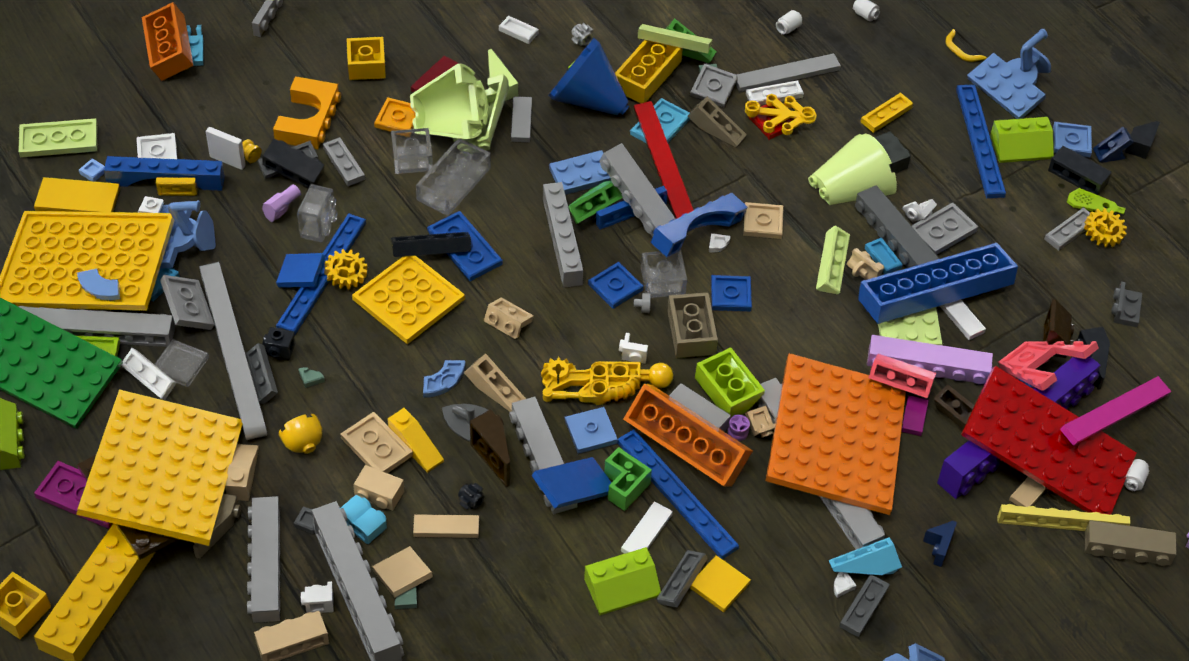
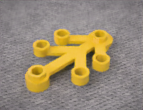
M767 95L766 104L768 106H775L777 109L760 107V104L753 100L745 104V113L748 117H756L758 114L777 116L772 120L764 122L763 130L767 133H772L775 126L785 120L795 118L790 123L787 122L782 125V133L790 135L795 127L802 123L811 124L815 122L817 117L813 108H803L792 96H787L783 104L777 99L776 95Z

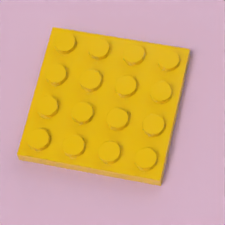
M403 256L352 294V300L402 341L409 344L463 302L465 294L417 256Z

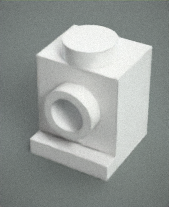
M332 581L327 582V586L313 585L305 587V592H301V605L306 606L307 613L320 611V613L334 612Z

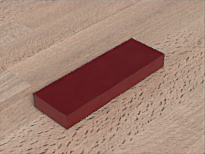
M444 55L411 86V91L414 93L459 63Z

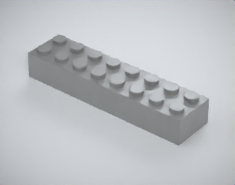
M337 501L313 509L312 516L316 537L370 661H402L401 657L404 656L401 646L403 645L402 637L399 632L395 633L394 619L391 613H386L385 608H387L385 599L383 595H378L377 590H379L377 581L375 577H370L371 569L367 560L363 561L361 557L363 555L360 543H355L353 539L355 533L352 526H347V515L344 508L340 509Z

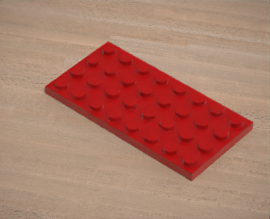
M997 366L992 368L961 434L966 439L1088 513L1098 512L1111 515L1126 480L1125 476L1136 456L1135 451L1102 431L1073 446L1060 429L1065 424L1079 417Z

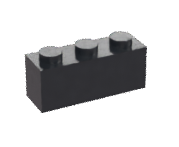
M273 139L262 157V165L312 191L324 173L325 165L319 159L311 158L303 151L295 150L281 140Z
M1062 146L1052 157L1048 168L1049 172L1078 188L1099 195L1108 185L1112 173L1065 146Z

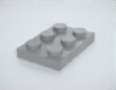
M954 203L912 225L914 230L936 255L978 230V226Z
M163 275L160 281L175 325L211 330L215 324L199 280Z

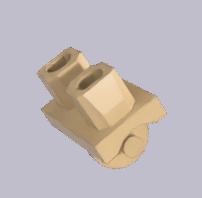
M857 248L853 249L852 256L846 264L853 269L852 274L855 277L860 275L865 280L880 276L884 270V266L880 262L875 263L871 260L870 254L866 251L861 252Z

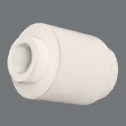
M856 0L853 5L855 13L868 21L877 19L880 14L879 6L869 0Z
M791 10L778 19V22H776L777 30L781 34H789L802 25V16L799 12Z
M1140 459L1133 461L1125 476L1124 485L1127 489L1136 491L1143 488L1149 474V466L1145 461Z

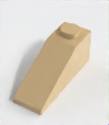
M487 354L480 357L464 372L479 390L509 412H512V403L526 399Z
M237 444L232 463L228 467V478L225 485L226 494L237 496V500L249 501L259 446Z

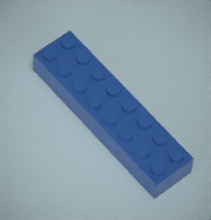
M994 243L861 281L858 300L877 324L1012 285L1015 283L1018 266L998 243Z

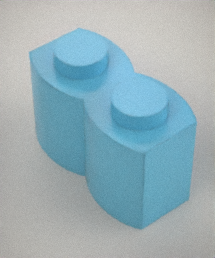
M355 495L341 507L344 508L347 515V526L351 525L356 536L366 544H369L387 528L384 513L371 508L370 502L365 497L361 498Z

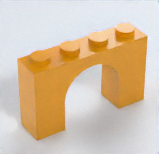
M295 76L290 88L291 102L313 106L319 112L308 119L278 116L273 128L274 139L295 146L311 141L314 149L318 150L320 144L325 140L326 129L330 128L331 116L335 115L336 104L341 100V92L338 90V84Z

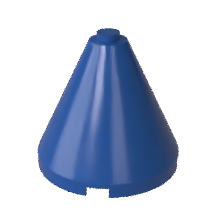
M595 38L591 40L589 45H587L548 95L554 101L613 115H618L619 113L623 115L629 107L627 105L628 99L600 42Z

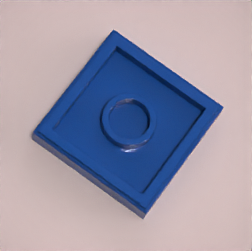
M286 254L276 281L277 286L315 287L325 259L324 254Z
M619 262L588 280V285L612 309L643 291L644 287Z
M711 275L712 310L751 312V276Z

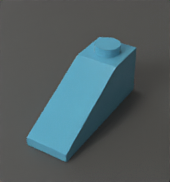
M890 537L828 560L834 572L889 575L902 568Z

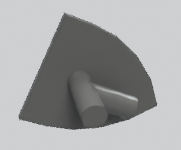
M453 404L442 407L443 416L449 428L469 442L470 421L488 411L486 408L472 404Z

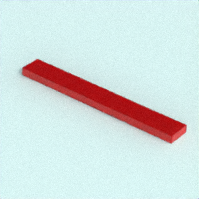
M652 101L634 105V111L662 185L667 189V198L674 217L677 219L685 213L688 214L694 211Z

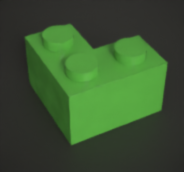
M619 447L605 460L604 473L613 480L609 485L608 500L625 511L651 484L652 469Z

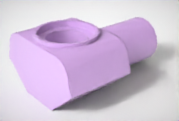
M292 184L282 193L275 194L263 203L262 210L266 218L271 222L280 218L287 211L289 204L301 195L299 188Z

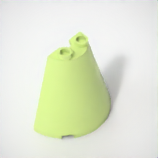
M457 64L410 95V106L416 113L413 119L414 132L461 139L476 138L482 133L481 129L486 125L488 118L487 96L482 82L476 80L475 72L470 67L464 64Z
M504 74L488 78L490 89L485 90L488 102V118L486 125L481 129L482 133L472 139L453 137L455 147L463 151L465 155H473L474 152L490 149V144L509 90V80Z
M866 133L856 135L808 178L810 185L815 187V189L819 188L821 198L825 199L829 205L856 201L859 192L876 185L885 196L895 194L897 190L895 172L891 173L889 164L892 162L887 152L874 137Z

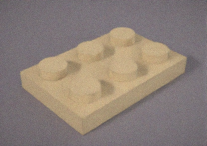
M372 412L341 433V439L367 466L385 473H389L413 456V451L375 412Z

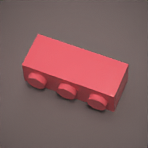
M877 354L869 378L928 398L936 373Z

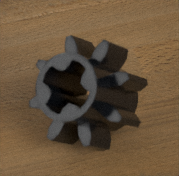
M477 483L465 484L458 493V497L461 500L459 504L467 510L469 508L477 509L485 498L482 493L483 488Z

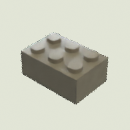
M709 293L669 295L667 311L676 358L716 355L718 338Z

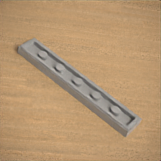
M833 53L737 74L736 86L739 92H743L747 89L770 86L838 71L841 65Z

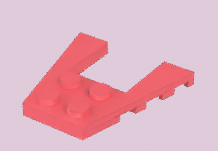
M1047 341L1024 342L1001 359L998 364L1003 371L1044 391L1057 381L1056 375L1051 372L1035 370L1036 368L1048 362L1049 358L1055 354L1086 359L1098 350L1099 347L1097 341H1092L1090 345H1084L1083 341H1074L1073 345H1065L1064 341H1057L1053 345H1048Z

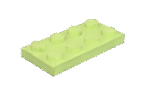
M96 118L20 124V157L97 151Z

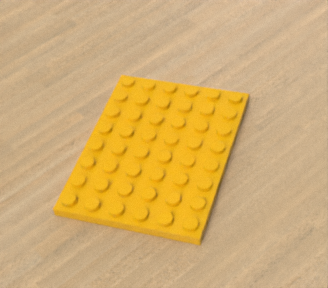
M24 211L0 275V298L18 307L147 310L175 220L170 213ZM97 269L101 277L108 280H118L120 299L102 300L85 292L78 280L77 273Z
M119 390L76 515L209 546L228 478V467L232 463L242 428L241 419Z

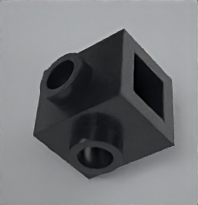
M270 327L268 334L264 335L262 343L265 346L266 354L274 358L279 357L290 360L295 347L294 331Z

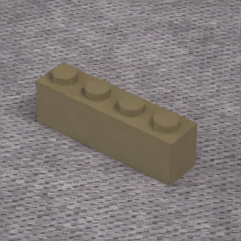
M1089 520L1085 530V553L1094 556H1108L1115 559H1129L1141 563L1149 562L1161 566H1171L1176 556V533Z

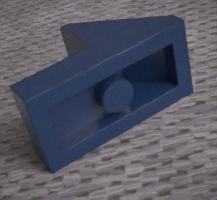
M1121 127L1093 149L1101 163L1125 159L1122 151L1134 142L1125 127Z
M951 521L928 529L925 532L923 542L934 545L932 555L936 557L933 565L942 567L957 522Z

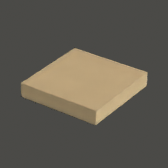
M745 202L748 208L744 214L743 236L782 239L783 205Z
M410 546L372 566L373 572L394 598L433 577L430 569Z

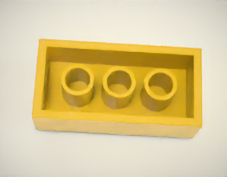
M644 40L615 72L625 95L639 103L647 102L681 63L683 48Z

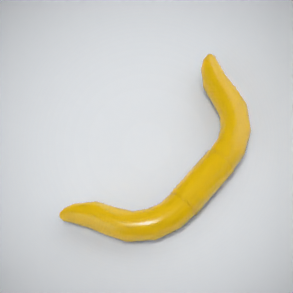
M952 29L947 35V47L962 60L976 62L987 59L983 55H968L952 42L956 33L955 29Z

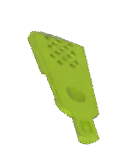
M1081 188L1069 193L1067 203L1073 208H1085L1092 212L1093 210L1096 211V209L1102 212L1103 206L1108 207L1106 208L1107 212L1110 213L1113 210L1114 213L1124 215L1126 209L1117 206L1111 200Z

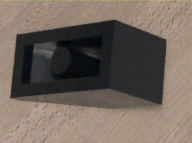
M1155 121L1134 127L1130 134L1134 143L1128 146L1125 152L1146 159L1160 122Z

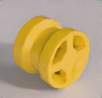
M247 139L242 142L244 157L249 163H254L260 158L262 149L254 145L253 141Z

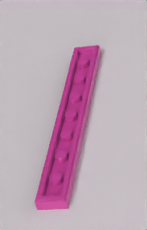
M1157 376L1065 424L1060 430L1074 446L1168 396L1171 390Z

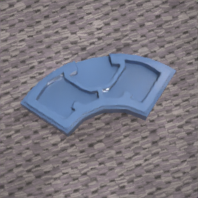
M97 269L77 273L78 280L85 292L102 300L120 299L118 280H108L101 277Z
M445 360L442 369L432 376H425L423 398L441 395L456 386L464 374L465 360Z

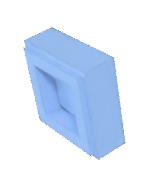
M91 159L79 169V173L90 181L95 182L105 174V166Z

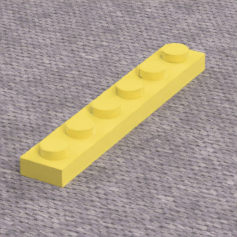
M1001 504L997 516L998 523L1077 531H1085L1089 520L1130 526V516H1122L1120 514L1109 515L1098 512L1058 510L1056 508L1023 507L1013 504Z

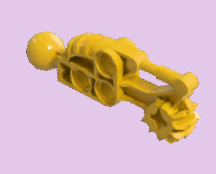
M558 356L556 361L550 358L549 363H544L541 377L543 385L546 386L543 390V400L550 402L552 399L579 398L581 402L603 405L606 402H611L612 399L618 401L620 398L627 399L628 396L634 395L635 390L640 389V381H649L650 384L657 388H665L671 384L674 375L671 367L665 363H656L650 369H640V362L599 361L593 363L590 369L576 370L573 363H568L567 358L561 361ZM557 375H559V384H557ZM569 386H584L579 392L561 391Z

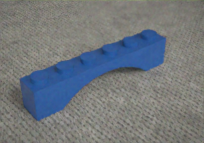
M107 156L104 168L106 182L116 183L123 187L156 177L195 178L197 187L202 190L222 191L225 178L222 161Z
M733 193L721 196L713 202H708L703 207H697L688 214L685 213L675 220H670L663 226L659 225L653 232L654 236L651 243L666 257H669L680 251L686 234L691 230L706 225L731 226L742 220L748 207Z

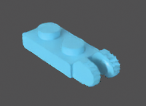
M187 25L193 65H204L202 26L197 25V35L191 36L190 25Z

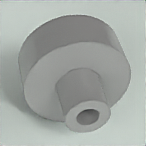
M642 293V299H634V307H641V313H650V293Z

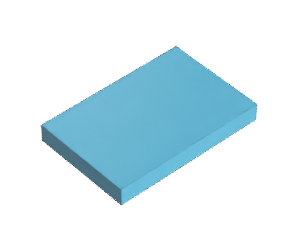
M663 98L654 105L666 140L669 143L690 120L688 117L689 112ZM638 122L630 130V135L647 143Z

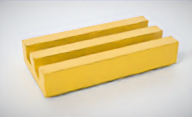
M156 177L158 195H197L198 190L195 178Z

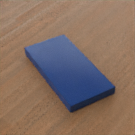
M461 211L427 227L429 234L469 233L471 237L470 252L446 253L469 281L503 265V260Z
M593 457L536 470L531 475L555 509L607 496L609 485L612 483Z

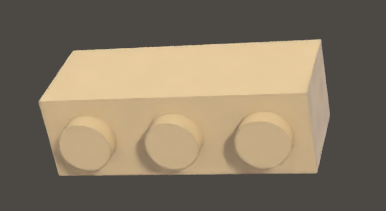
M320 611L308 612L301 617L287 619L280 624L271 627L266 626L254 632L262 661H279L329 644L328 633Z

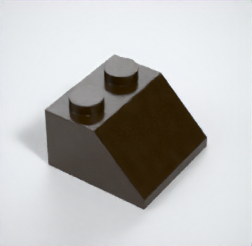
M1055 299L1051 301L1044 322L1043 341H1047L1048 345H1053L1057 341H1064L1065 345H1073L1074 339H1071V335L1074 333L1075 324L1071 323L1072 315ZM1053 355L1054 357L1066 358V355Z

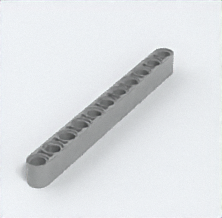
M216 262L199 266L246 440L267 436L265 422L220 264Z

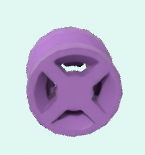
M743 415L731 417L728 435L738 441L746 439L750 427L748 418Z

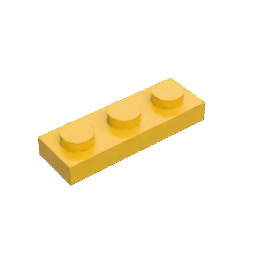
M899 93L861 118V123L874 133L912 109L913 102L902 93Z

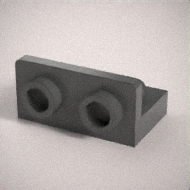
M1121 281L1119 288H1115L1113 299L1116 300L1111 310V314H1114L1113 323L1137 328L1140 318L1142 293L1126 290L1125 282Z

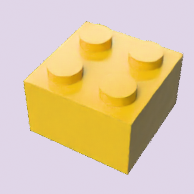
M383 37L347 38L349 80L386 78Z
M12 572L0 584V627L21 640L51 608L45 592Z

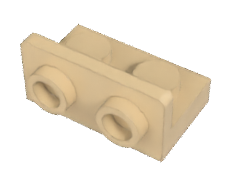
M501 297L488 305L484 322L516 339L519 337L521 328L532 322L533 315Z

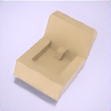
M766 406L745 413L754 436L761 434L763 438L773 434L772 430L775 429V424L772 423Z

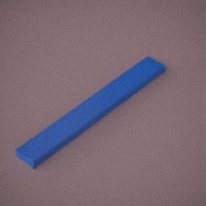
M957 85L956 91L986 198H1005V188L976 86Z
M348 213L323 252L325 259L315 287H300L278 321L276 328L294 331L296 335L329 283L327 275L324 274L325 261H328V256H334V251L340 254L342 249L348 253L366 225V219Z
M634 429L618 439L617 444L625 452L652 469L651 482L719 558L724 559L738 550V543Z

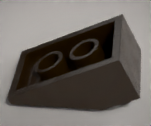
M490 409L470 421V445L507 488L510 486V459L503 427L504 423L499 415H495Z

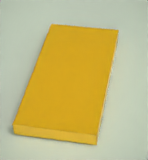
M43 177L34 209L35 211L113 212L120 191V185L116 183Z

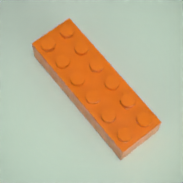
M650 384L642 386L623 419L723 486L732 487L753 450Z

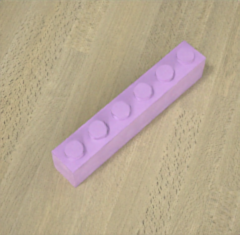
M878 335L871 336L867 366H872L877 354H881L935 372V377L949 378L977 384H985L992 370L993 353Z

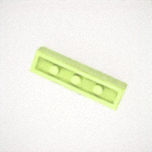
M642 24L638 29L639 39L707 54L712 43V39Z
M833 226L826 232L816 286L818 291L839 294L841 290L850 234L837 226Z

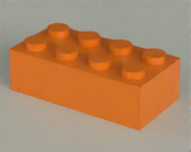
M174 2L142 17L150 68L161 81L194 66L185 16Z

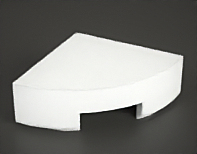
M711 233L709 252L714 253L724 250L730 242V236Z
M839 572L834 581V593L837 598L856 588V584L846 572Z

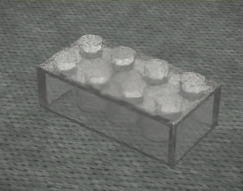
M458 138L416 184L417 201L449 216L491 169V153Z

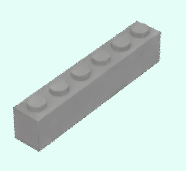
M622 143L603 153L599 160L601 168L608 173L613 185L620 190L623 199L632 207L634 215L644 224V229L653 237V232L659 225L663 226L670 220H675L673 214Z
M562 182L543 184V202L563 287L583 285V267Z
M536 397L512 403V412H509L511 423L516 424L518 439L524 443L523 451L525 456H529L531 460L530 468L532 473L536 470L564 464ZM544 495L545 504L551 508L553 514L577 507L576 503L555 509L546 495Z
M278 496L252 498V507H248V519L252 520V525H248V538H252V543L248 544V557L252 558L251 562L247 564L248 576H251V581L247 582L248 595H251V601H247V612L252 614L253 623L280 621Z

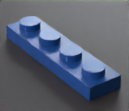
M664 186L656 188L655 190L667 204V189ZM622 201L596 211V225L599 229H603L634 217L633 209L629 203Z

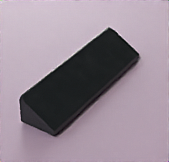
M468 232L392 237V252L394 257L470 252L471 237Z

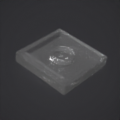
M172 339L154 365L176 383L189 387L209 358L207 352Z

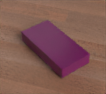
M908 395L901 432L917 436L922 435L928 405L927 399Z

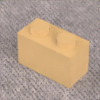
M367 465L364 466L353 484L355 495L361 498L365 497L369 502L376 504L378 507L392 511L404 493L403 479Z

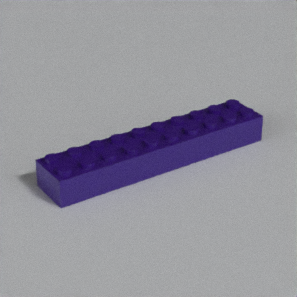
M1090 356L1086 359L1072 357L1054 372L1057 378L1056 382L1044 391L1034 388V390L1068 410L1071 405H1077L1083 395L1087 396L1093 391L1095 387L1093 384L1099 377L1098 371L1101 365ZM968 440L944 460L937 484L953 498L957 499L962 494L966 495L975 483L980 484L985 479L986 474L996 471L1002 460Z

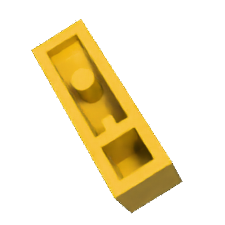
M405 408L388 418V427L413 451L412 457L427 473L444 462L443 457L421 425Z

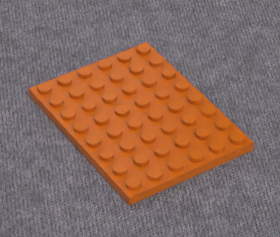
M789 353L785 366L765 481L890 515L893 505L906 391L870 379L869 375Z

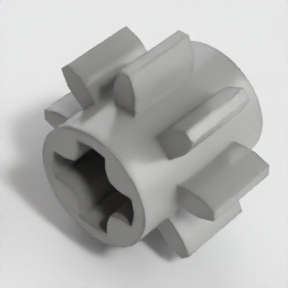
M582 23V25L577 24L572 29L574 37L571 40L580 46L588 45L593 39L591 34L593 29L585 23Z

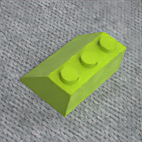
M1048 117L994 121L990 137L999 163L1052 159L1054 156L1053 129Z
M732 348L697 363L695 379L715 405L730 414L731 417L745 414L765 393L764 388Z
M0 398V470L20 468L21 459H24V449L20 445V442L24 441L23 429H20V424L24 423L23 414L18 412L15 403Z
M647 547L585 566L584 580L599 615L657 598L661 593L655 564Z

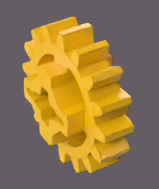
M1106 208L1102 212L1096 209L1095 213L1090 212L1084 222V229L1088 230L1086 236L1091 235V241L1096 240L1097 245L1104 243L1105 247L1108 244L1114 247L1116 243L1120 244L1126 235L1127 226L1123 225L1125 220H1119L1120 215H1113V210L1109 213Z
M342 249L340 254L334 251V256L329 255L328 261H325L324 274L327 275V281L333 280V286L340 284V289L343 286L350 289L351 285L358 287V282L363 283L364 278L367 277L368 265L365 264V258L359 259L360 253L354 255L352 250L346 253Z

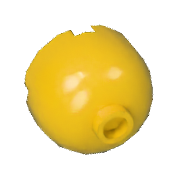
M306 414L298 416L284 425L285 430L283 432L280 429L279 436L286 448L292 452H304L305 454L311 453L316 449V446L322 439V426L315 414H311L312 417L307 418Z

